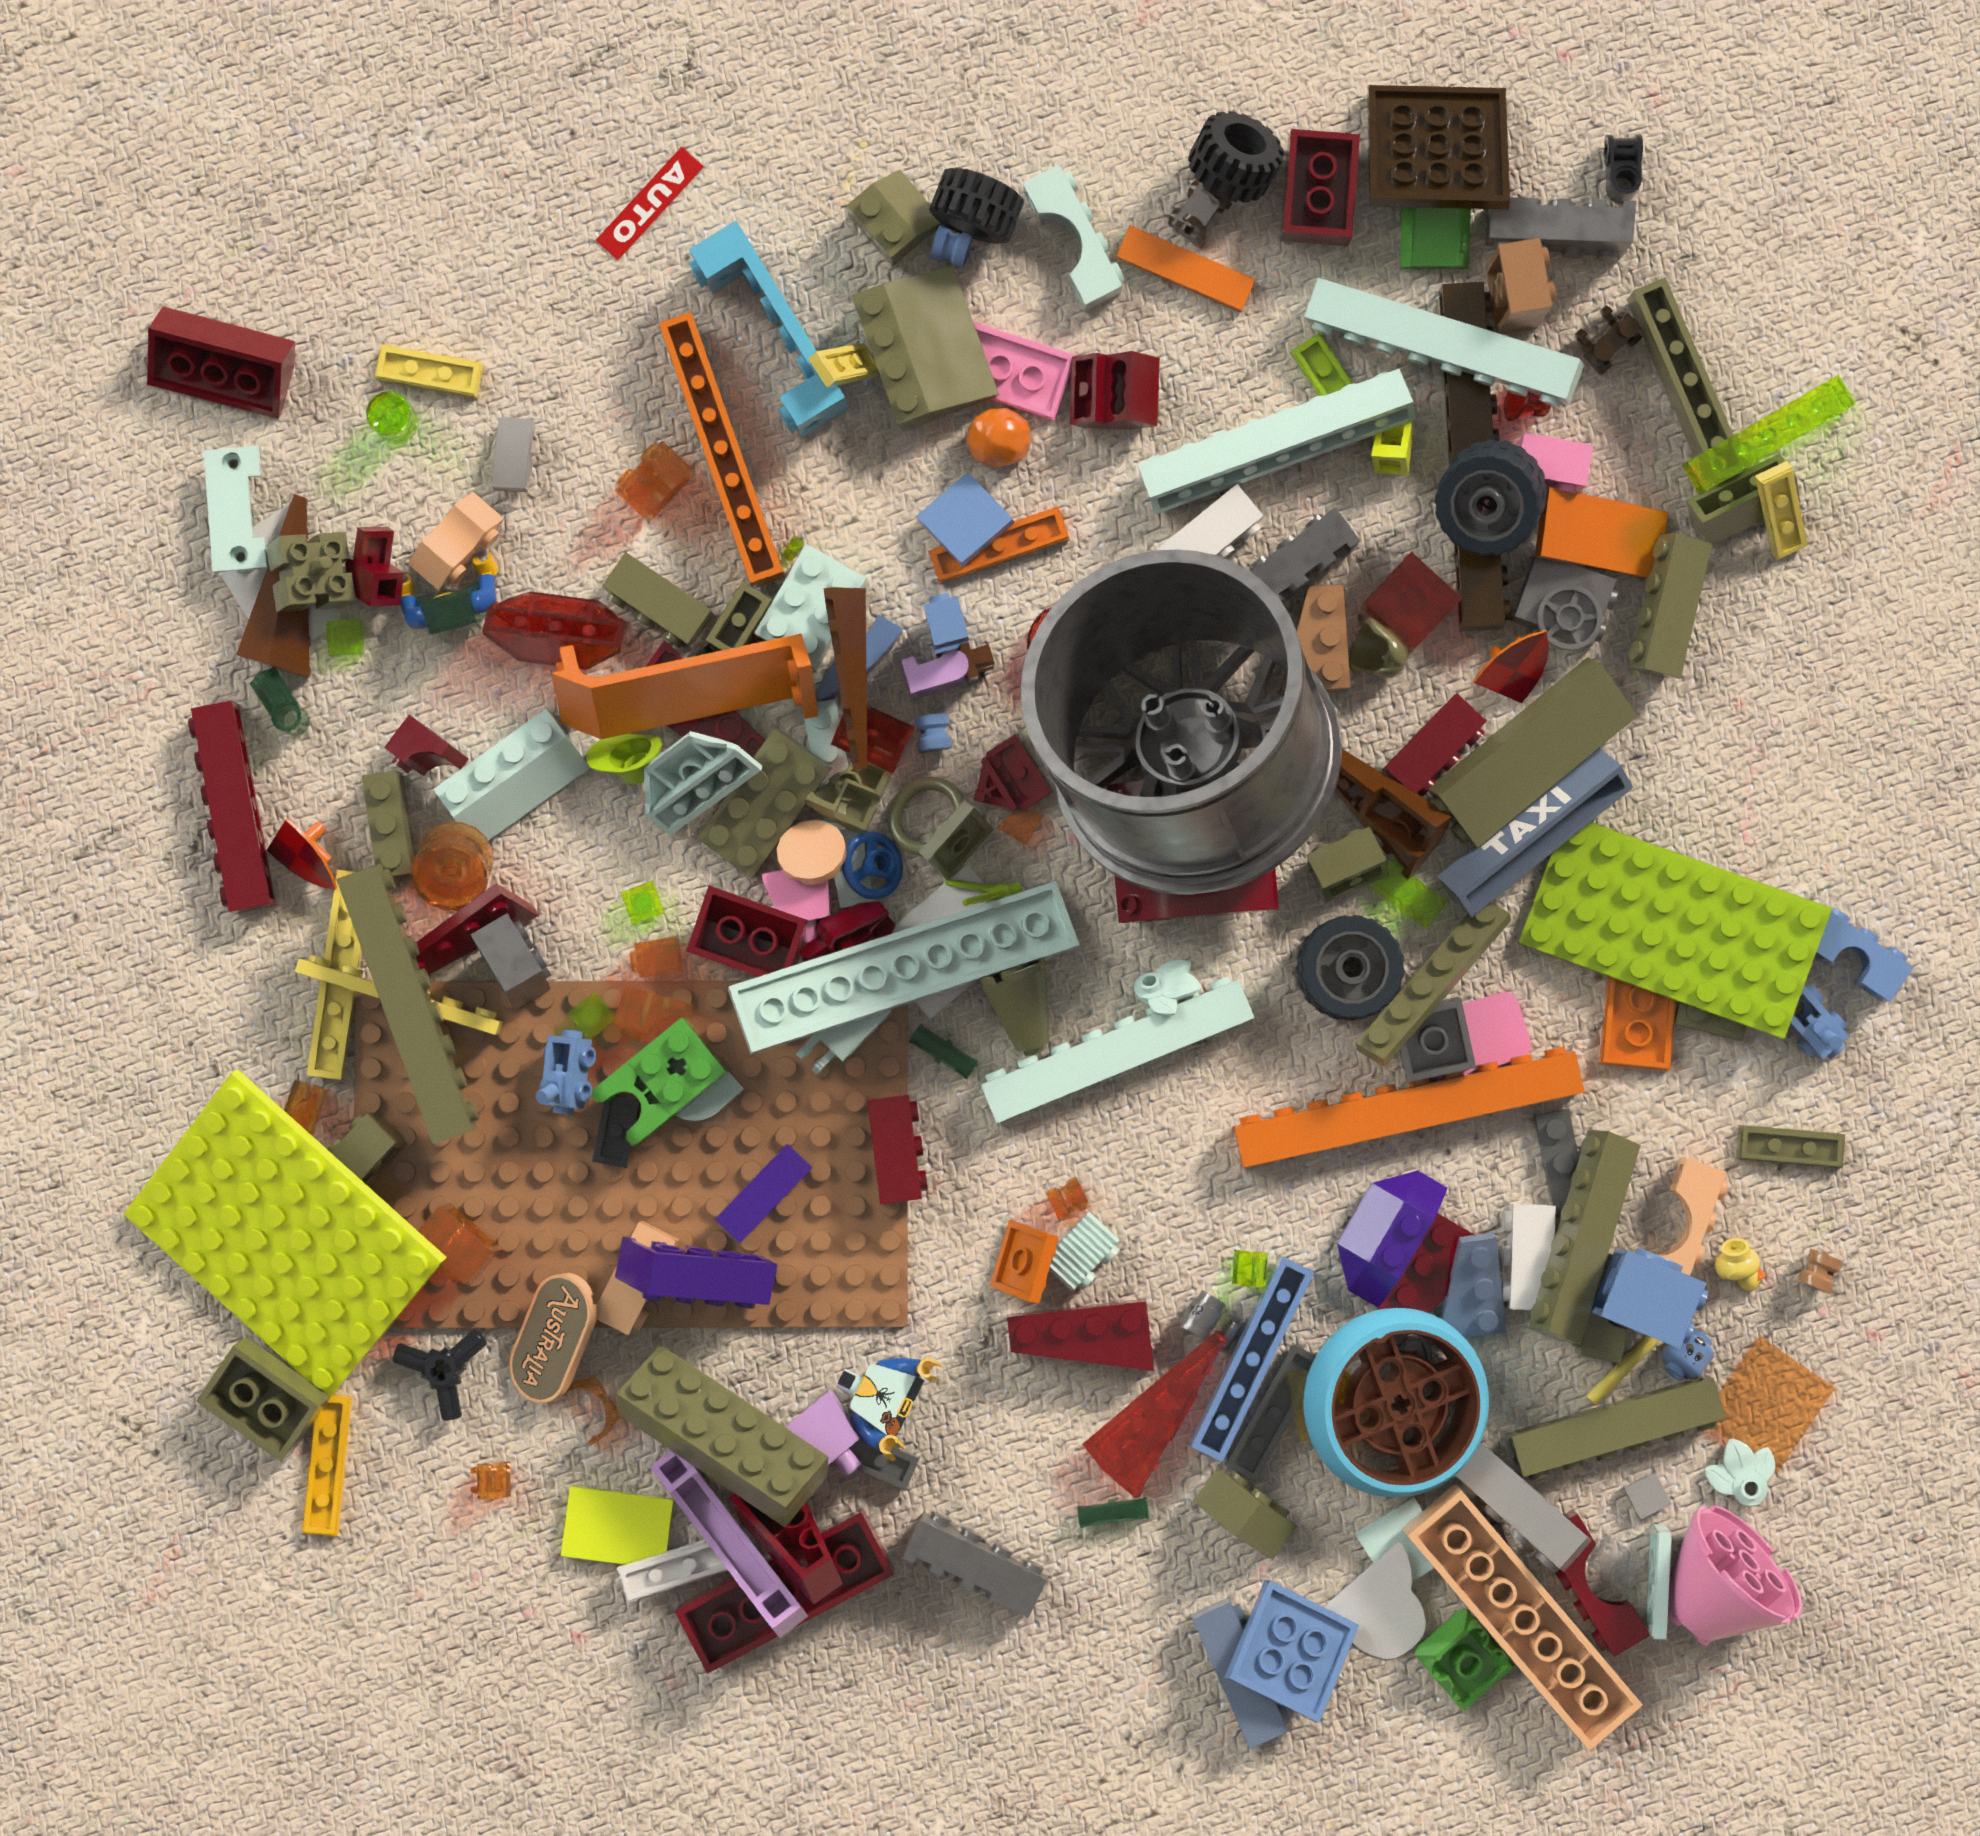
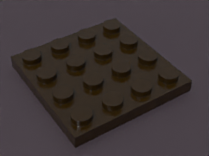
M1368 85L1369 207L1509 209L1510 183L1506 88Z

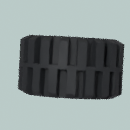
M1222 111L1217 112L1216 115L1209 116L1207 121H1205L1190 151L1188 161L1190 162L1189 168L1191 172L1195 173L1194 177L1198 182L1203 183V187L1208 191L1216 193L1221 198H1228L1229 201L1237 202V200H1240L1243 203H1249L1250 200L1256 201L1261 196H1264L1283 161L1284 151L1280 146L1281 142L1278 137L1274 136L1273 131L1269 127L1262 125V122L1259 120H1254L1249 115L1243 113L1241 115L1233 111H1228V113Z
M964 168L945 169L929 211L940 223L960 234L963 232L973 235V239L1002 244L1010 241L1024 200L1014 189L990 176Z

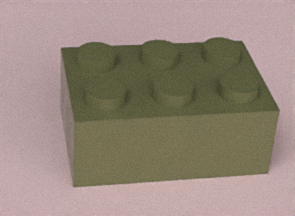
M246 1336L233 1345L196 1402L282 1462L295 1451L331 1396L317 1388L313 1383Z

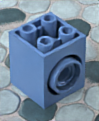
M1615 1247L1596 1293L1591 1312L1680 1349L1682 1343L1687 1344L1693 1334L1695 1325L1691 1321L1695 1311H1700L1706 1302L1708 1291L1704 1289L1707 1283L1682 1273V1265L1644 1249L1636 1248L1634 1253Z

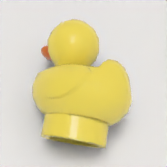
M1733 1238L1722 1244L1721 1252L1715 1259V1270L1720 1278L1724 1280H1737L1739 1287L1745 1291L1756 1290L1760 1286L1761 1280L1765 1278L1764 1271L1759 1269V1256L1750 1248L1746 1240Z

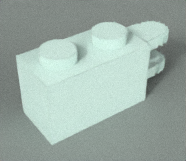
M887 1010L814 1034L799 1049L796 1055L800 1059L807 1057L813 1051V1048L822 1041L830 1050L814 1063L811 1070L817 1075L836 1056L845 1062L892 1014V1011Z

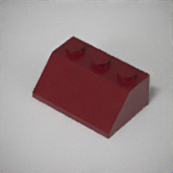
M709 885L686 952L760 977L797 965L808 920Z

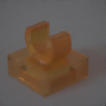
M510 1461L482 1463L470 1469L471 1473H477V1486L471 1487V1492L478 1494L479 1500H492L511 1496Z

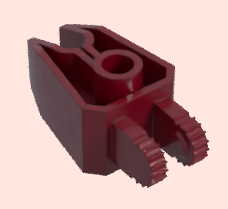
M880 901L858 903L820 921L816 929L819 936L802 947L800 956L806 962L890 935L896 925L888 916L889 912Z

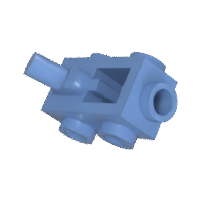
M1811 984L1808 987L1804 985L1799 998L1803 1009L1801 1013L1793 1015L1788 1031L1792 1028L1800 1037L1796 1044L1809 1058L1815 1054L1818 1059H1824L1826 1056L1832 1059L1846 1047L1843 1042L1850 1037L1844 1031L1847 1024L1835 1011L1829 1013L1821 1004L1824 1001L1823 996Z
M562 1029L561 1036H547V1044L544 1048L543 1079L540 1083V1090L536 1093V1100L540 1104L553 1106V1113L573 1115L574 1108L584 1109L585 1102L589 1101L591 1097L592 1086L587 1079L589 1067H592L596 1060V1051L591 1047V1039H582V1031Z

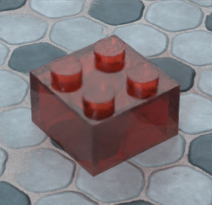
M1411 551L1360 607L1370 617L1375 618L1381 624L1396 632L1407 643L1409 653L1411 654L1462 598Z

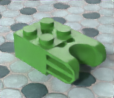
M681 1017L592 1090L591 1096L596 1102H608L623 1092L632 1093L638 1098L642 1111L638 1121L627 1131L626 1140L629 1144L636 1146L683 1111L726 1076L729 1071L686 1018ZM674 1059L678 1061L684 1059L687 1065L683 1067L686 1072L683 1075L671 1072V1067H673L671 1063Z

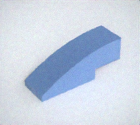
M879 614L866 634L867 674L885 658L903 634L901 627ZM835 660L815 692L818 702L826 701L840 694Z

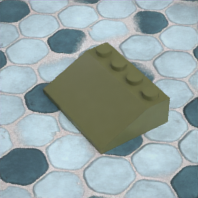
M953 266L887 282L852 295L897 425L903 431L999 395Z

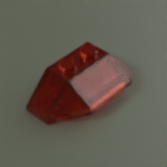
M530 591L510 597L500 603L498 601L492 603L488 607L482 631L484 636L521 662L556 666L557 662H562L559 648L573 645L579 669L588 670L621 653L626 631V621L618 618L612 610L599 600Z

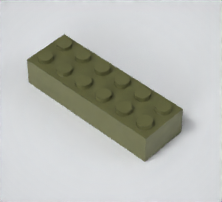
M661 1344L616 1393L617 1414L783 1527L788 1525L828 1477V1456Z

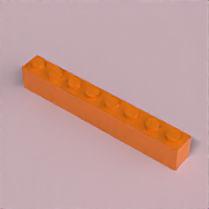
M692 312L660 322L659 326L750 584L753 588H757L785 578Z

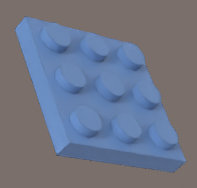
M1264 1580L1224 1678L1308 1720L1320 1723L1359 1625L1270 1580Z

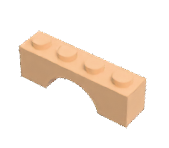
M1681 1157L1669 1190L1680 1200L1684 1208L1686 1217L1685 1229L1680 1240L1671 1249L1656 1255L1682 1265L1683 1269L1681 1272L1690 1276L1693 1266H1698L1702 1260L1705 1247L1701 1243L1705 1232L1710 1233L1716 1221V1213H1713L1717 1199H1723L1728 1187V1181L1724 1180L1727 1172L1689 1158Z

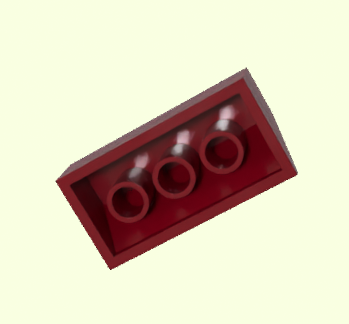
M163 306L148 328L147 385L279 419L294 370L295 341Z

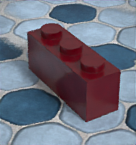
M1456 693L1386 764L1382 771L1391 779L1414 793H1419L1423 797L1436 782L1432 777L1441 768L1448 772L1461 758L1457 754L1465 743L1472 747L1483 736L1485 732L1481 727L1487 721L1466 700Z
M909 1095L867 1100L880 1204L922 1199V1191H928L926 1170L919 1171L917 1157L924 1156L921 1135L914 1136L913 1122L919 1121L917 1101H910Z

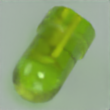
M793 536L783 553L784 559L792 561L805 543Z

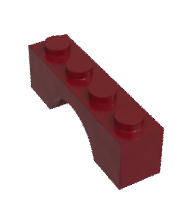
M1571 1510L1564 1514V1516L1592 1541L1565 1572L1559 1570L1555 1572V1575L1565 1591L1570 1588L1578 1599L1573 1605L1582 1620L1590 1619L1596 1630L1591 1635L1602 1652L1607 1649L1615 1657L1646 1639L1650 1634L1631 1603L1627 1600L1608 1601L1594 1595L1589 1588L1585 1576V1566L1587 1558L1596 1543L1579 1514Z

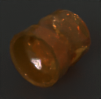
M1076 1176L1067 1180L1065 1186L1061 1188L1053 1187L1045 1191L1059 1222L1068 1219L1070 1214L1076 1210L1082 1212L1091 1207ZM1064 1193L1066 1194L1071 1205L1069 1207L1067 1206L1062 1196V1194Z

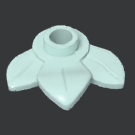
M1186 960L1166 962L1155 972L1141 975L1133 986L1134 993L1139 1000L1149 1005L1154 1013L1167 1016L1176 1014L1177 1000L1198 993L1202 989L1198 980L1188 973L1191 969V963Z
M1733 1438L1729 1439L1724 1450V1464L1705 1467L1706 1477L1718 1493L1734 1495L1739 1503L1746 1506H1756L1762 1503L1767 1496V1481L1775 1471L1774 1456L1768 1447L1753 1453L1745 1443ZM1748 1482H1753L1757 1487L1755 1494L1751 1496L1746 1494L1744 1490Z

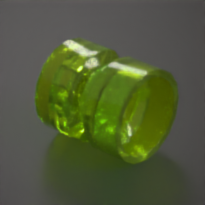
M385 391L375 395L368 403L366 409L367 421L370 427L386 442L393 444L404 443L414 436L419 425L418 415L413 406L402 395L392 391Z

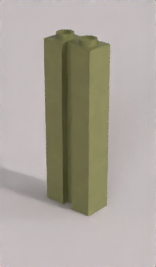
M1587 657L1437 780L1428 789L1435 798L1431 803L1439 810L1452 815L1451 821L1454 825L1450 829L1461 843L1468 841L1478 848L1638 715L1602 664Z

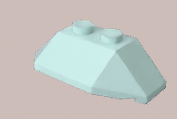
M690 731L645 765V816L671 836L760 772L762 765L736 744Z

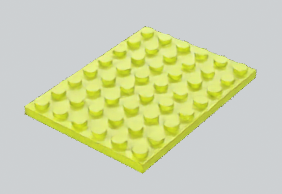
M238 1069L230 1073L123 1214L301 1376L330 1396L338 1391L447 1258Z

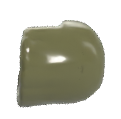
M1369 617L1360 628L1350 651L1349 668L1353 671L1369 673L1380 678H1393L1403 670L1409 657L1408 643L1400 633L1381 624L1375 618Z

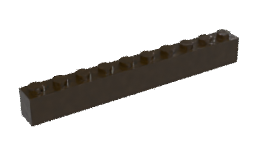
M1484 282L1442 284L1438 291L1441 316L1493 332L1492 326H1487L1486 313L1491 312L1490 292L1484 291ZM1443 371L1449 465L1452 460H1455L1458 453L1463 449L1469 448L1474 443L1494 439L1500 441L1498 428H1493L1492 415H1497L1496 394H1491L1490 386L1474 381L1473 374L1463 371L1460 376ZM1454 544L1459 632L1500 630L1505 626V620H1510L1509 600L1503 599V586L1508 585L1507 566L1501 565V555L1480 556L1477 553L1464 551L1462 547Z

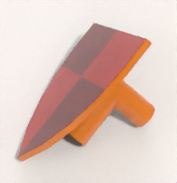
M1547 631L1536 632L1523 638L1518 637L1515 642L1509 644L1504 649L1499 645L1493 646L1489 650V655L1492 659L1482 668L1473 682L1519 703H1523L1541 678L1546 666L1549 650Z
M287 818L267 848V851L288 870L305 881L319 887L337 889L333 874L328 866L333 857L315 842L326 832L323 824L315 822L303 833Z

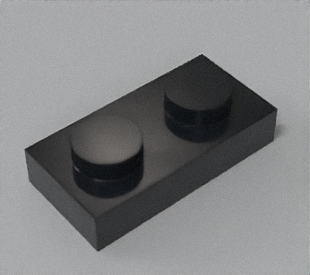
M617 1095L608 1102H604L592 1162L628 1168L632 1146L626 1140L627 1131L637 1122L640 1108L638 1099Z

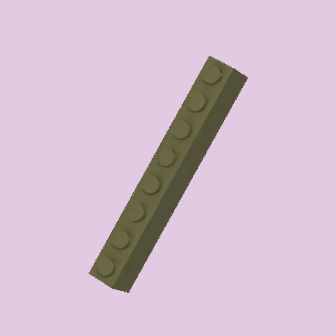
M382 864L336 879L432 1145L473 1131L477 1128L475 1121L479 1120V1115L472 1100L467 1101L463 1088L467 1087L464 1073L460 1067L455 1068L451 1055L455 1054L454 1045L448 1034L443 1035L439 1022L443 1021V1015L437 1001L431 1002L427 989L431 988V982L425 968L419 969L415 956L419 955V949L413 935L407 936L403 924L407 922V916L402 903H396L391 890L396 887L390 870H384Z

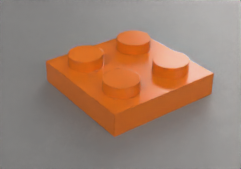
M1009 1220L990 1287L1039 1304L1046 1287L1047 1275L1051 1261L1056 1253V1244L1059 1236Z

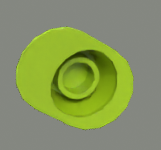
M624 734L600 739L587 751V765L596 771L614 773L628 785L641 784L644 782L645 765L659 755L662 746L661 738L654 734Z

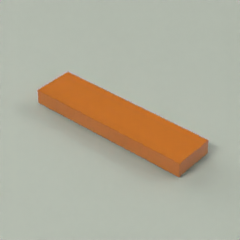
M1129 225L1116 255L1117 260L1242 313L1256 280Z
M1057 506L1014 521L1013 525L964 567L942 546L929 550L928 553L939 585L1069 541L1070 538Z

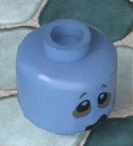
M1694 1328L1687 1344L1682 1343L1680 1349L1666 1344L1661 1352L1662 1360L1666 1364L1665 1371L1678 1381H1682L1684 1378L1690 1380L1698 1379L1714 1357L1713 1349L1711 1348L1712 1341L1704 1333Z

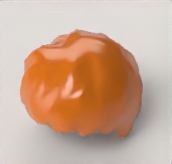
M1007 408L988 409L976 416L973 423L968 427L966 443L974 459L986 467L999 468L1019 463L1026 457L1028 447L1031 445V429L1028 422L1015 411Z

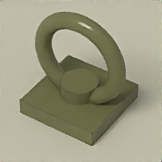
M922 777L906 784L892 800L888 812V827L896 844L908 853L922 856L946 879L952 878L994 830L979 812L965 801L962 792L953 783L939 777ZM928 790L939 791L950 799L954 812L936 827L928 842H918L911 839L902 827L904 807L913 796L920 792Z

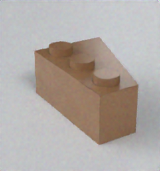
M1344 584L1309 586L1305 591L1296 625V632L1307 664L1321 680L1328 693L1347 692L1351 687ZM1286 671L1284 672L1278 696L1285 695L1288 674Z

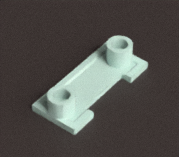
M247 446L203 450L212 572L237 571L247 574L254 569L267 568L266 538H253L249 477H261L259 447ZM237 460L238 466L234 469L230 468L231 461ZM240 553L245 554L243 562L237 561V556Z

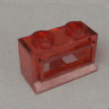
M867 705V762L894 773L908 748L916 727ZM843 714L831 745L850 753ZM875 746L892 753L893 756L876 749Z

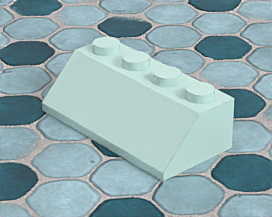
M546 708L433 790L457 823L477 847L480 848L591 768L587 765V761L553 713Z

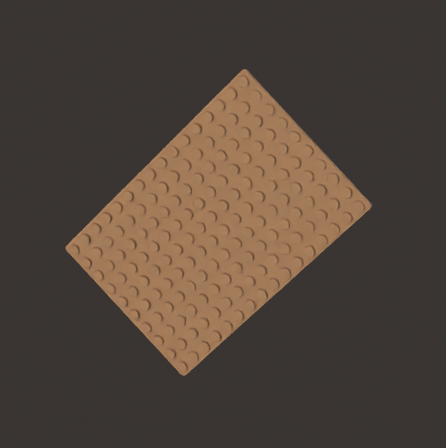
M497 981L431 982V988L427 989L430 992V999L442 1002L443 996L464 1002L462 1009L475 1013L476 1007L496 1012L495 1019L503 1021L499 1035L446 1019L439 1022L443 1035L448 1034L453 1042L455 1054L451 1055L455 1068L460 1067L464 1073L467 1087L463 1088L467 1101L472 1100L474 1102L479 1120L475 1121L477 1128L473 1131L432 1145L380 998L356 991L354 1119L361 1114L379 1113L407 1142L367 1186L447 1257L389 1328H521L540 1283L552 1275L572 1273L585 1280L594 1294L591 1295L593 1304L597 1305L617 1266L622 1237L631 1238L640 1221H644L679 1239L676 1247L682 1248L683 1252H685L686 1245L713 1251V1256H716L717 1250L760 1255L777 1264L769 1305L756 1304L754 1309H748L734 1305L735 1302L725 1301V1306H714L704 1303L703 1299H695L694 1304H685L674 1301L673 1297L664 1296L663 1301L648 1300L644 1310L648 1311L649 1314L642 1328L904 1327L907 1324L908 1201L880 1204L867 1100L908 1095L907 1004L890 1009L892 1014L845 1062L836 1056L816 1075L811 1070L814 1063L830 1049L820 1041L807 1057L800 1059L796 1055L799 1049L813 1035L753 1055L750 1054L728 992L729 986L744 981H547L551 988L550 990L514 1010ZM681 1017L686 1018L728 1071L743 1086L744 1090L711 1118L689 1121L674 1116L641 1144L632 1146L628 1168L592 1162L604 1102H596L591 1096L589 1101L585 1102L584 1109L574 1108L573 1115L553 1113V1106L540 1104L536 1100V1093L540 1090V1083L543 1079L544 1048L547 1044V1036H561L562 1029L582 1031V1039L592 1040L591 1047L596 1051V1060L594 1065L589 1067L587 1081L590 1082L593 1090ZM623 1092L621 1094H618L620 1096L638 1099L634 1094L629 1092ZM640 1103V1108H639L638 1119H639L640 1114H641V1111H642V1110H641V1103ZM789 1144L813 1168L751 1233L739 1243L715 1218L783 1147ZM596 1320L594 1328H613L599 1320Z

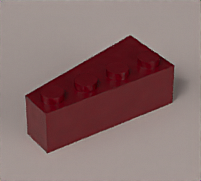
M734 1494L729 1497L741 1524L813 1604L842 1585V1581L807 1502L788 1525L783 1527L738 1495Z

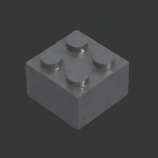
M505 914L471 934L480 954L514 1010L551 989L546 980L551 976L547 965L537 948L530 951L534 946L520 920L513 923L509 915Z
M1460 997L1442 1000L1399 1050L1407 1082L1476 1068L1462 999Z

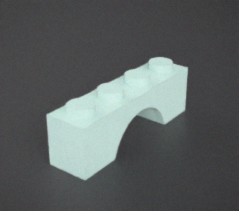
M1059 164L1023 182V193L1038 221L1059 222L1072 230L1078 238L1082 254L1077 266L1070 273L1069 282L1083 310L1087 311L1121 294V282L1125 281L1118 264L1116 262L1111 264L1105 253L1109 251V247L1101 232L1095 234L1090 224L1093 216L1085 201L1079 203L1074 191L1078 190L1072 174L1069 171L1064 173Z

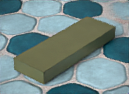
M1739 1125L1736 1159L1843 1169L1845 1134Z

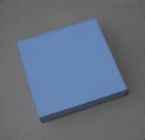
M968 472L916 516L917 521L962 567L1014 524L1013 518Z

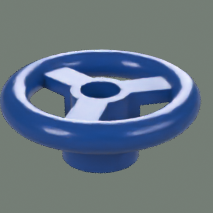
M867 831L865 835L857 834L851 838L846 844L847 854L845 862L843 861L842 872L847 884L855 893L867 899L876 900L889 896L898 887L903 874L902 857L897 846L884 834L874 831ZM864 843L866 857L863 859L862 866L853 872L852 857L854 851L860 844ZM876 843L882 845L884 848L877 849ZM867 876H876L885 879L888 883L879 889H869L863 886L860 881Z

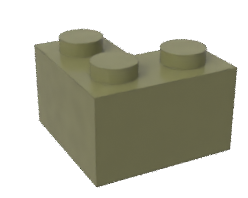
M1217 1467L1193 1501L1235 1537L1273 1560L1297 1527L1295 1523L1287 1518L1290 1511L1276 1500L1270 1499L1259 1489L1254 1488L1253 1491H1250L1247 1488L1250 1482L1235 1470L1229 1475Z

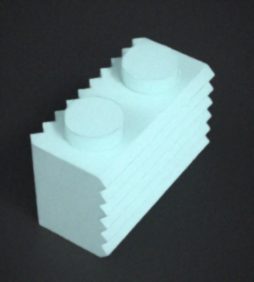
M1088 1211L1056 1245V1253L1051 1261L1049 1271L1072 1292L1077 1286L1083 1290L1096 1276L1092 1270L1099 1262L1102 1261L1106 1265L1120 1250L1115 1246L1120 1240Z

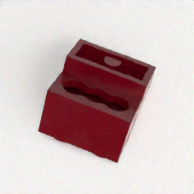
M1135 351L1108 355L1091 353L1072 356L1070 425L1082 428L1128 430L1158 426L1160 358Z

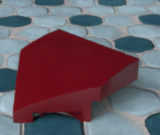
M1014 734L986 752V757L982 758V769L973 801L993 804L1015 811H1024L1054 791L1019 735Z

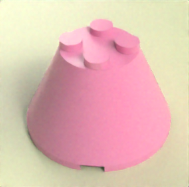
M1702 1505L1692 1516L1669 1576L1668 1605L1670 1607L1668 1608V1617L1677 1626L1683 1624L1693 1633L1697 1641L1705 1646L1711 1641L1795 1620L1802 1611L1801 1596L1788 1569L1786 1568L1781 1572L1777 1564L1770 1557L1775 1552L1770 1545L1746 1522L1722 1507L1713 1505L1710 1509H1705V1505Z

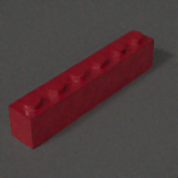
M231 700L191 708L192 718H188V727L191 737L196 738L198 751L194 753V759L198 772H203L205 785L201 786V796L204 805H209L211 819L207 820V829L211 840L215 839L218 852L213 854V861L216 872L222 874L224 887H220L222 905L224 908L228 907L230 913L235 914L277 906L239 704Z

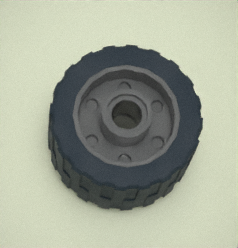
M1495 439L1474 443L1469 448L1463 449L1458 453L1441 478L1435 495L1436 517L1441 524L1440 528L1444 534H1447L1450 541L1462 547L1464 551L1477 553L1480 556L1502 555L1504 552L1513 551L1518 548L1535 530L1546 505L1548 490L1543 469L1539 467L1538 461L1534 456L1528 454L1526 449L1521 446L1518 447L1511 444L1512 442L1505 440L1496 441Z
M1360 915L1339 916L1319 925L1305 938L1303 946L1297 955V983L1307 1002L1311 1003L1315 1010L1321 1014L1324 1013L1330 1018L1345 1021L1364 1019L1381 1012L1384 1007H1387L1393 1001L1395 995L1399 993L1402 978H1404L1405 974L1403 962H1405L1404 955L1401 953L1399 942L1392 936L1391 931L1380 925L1378 921L1372 918L1367 919ZM1346 959L1353 960L1357 965V973L1354 977H1348L1343 972L1342 965Z

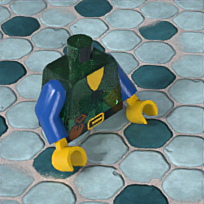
M488 552V558L483 562H480L478 556H474L472 561L480 576L478 581L415 597L412 578L406 574L407 581L402 585L400 606L407 625L412 629H425L429 635L476 623L489 614L488 610L492 609L496 603L494 576L499 570L492 554Z

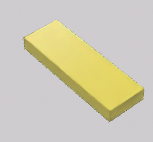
M863 343L817 351L808 358L827 388L871 379L879 374L872 354Z
M381 344L375 379L477 398L484 365L482 362Z
M1786 461L1756 475L1755 479L1771 554L1778 560L1808 546L1793 469Z

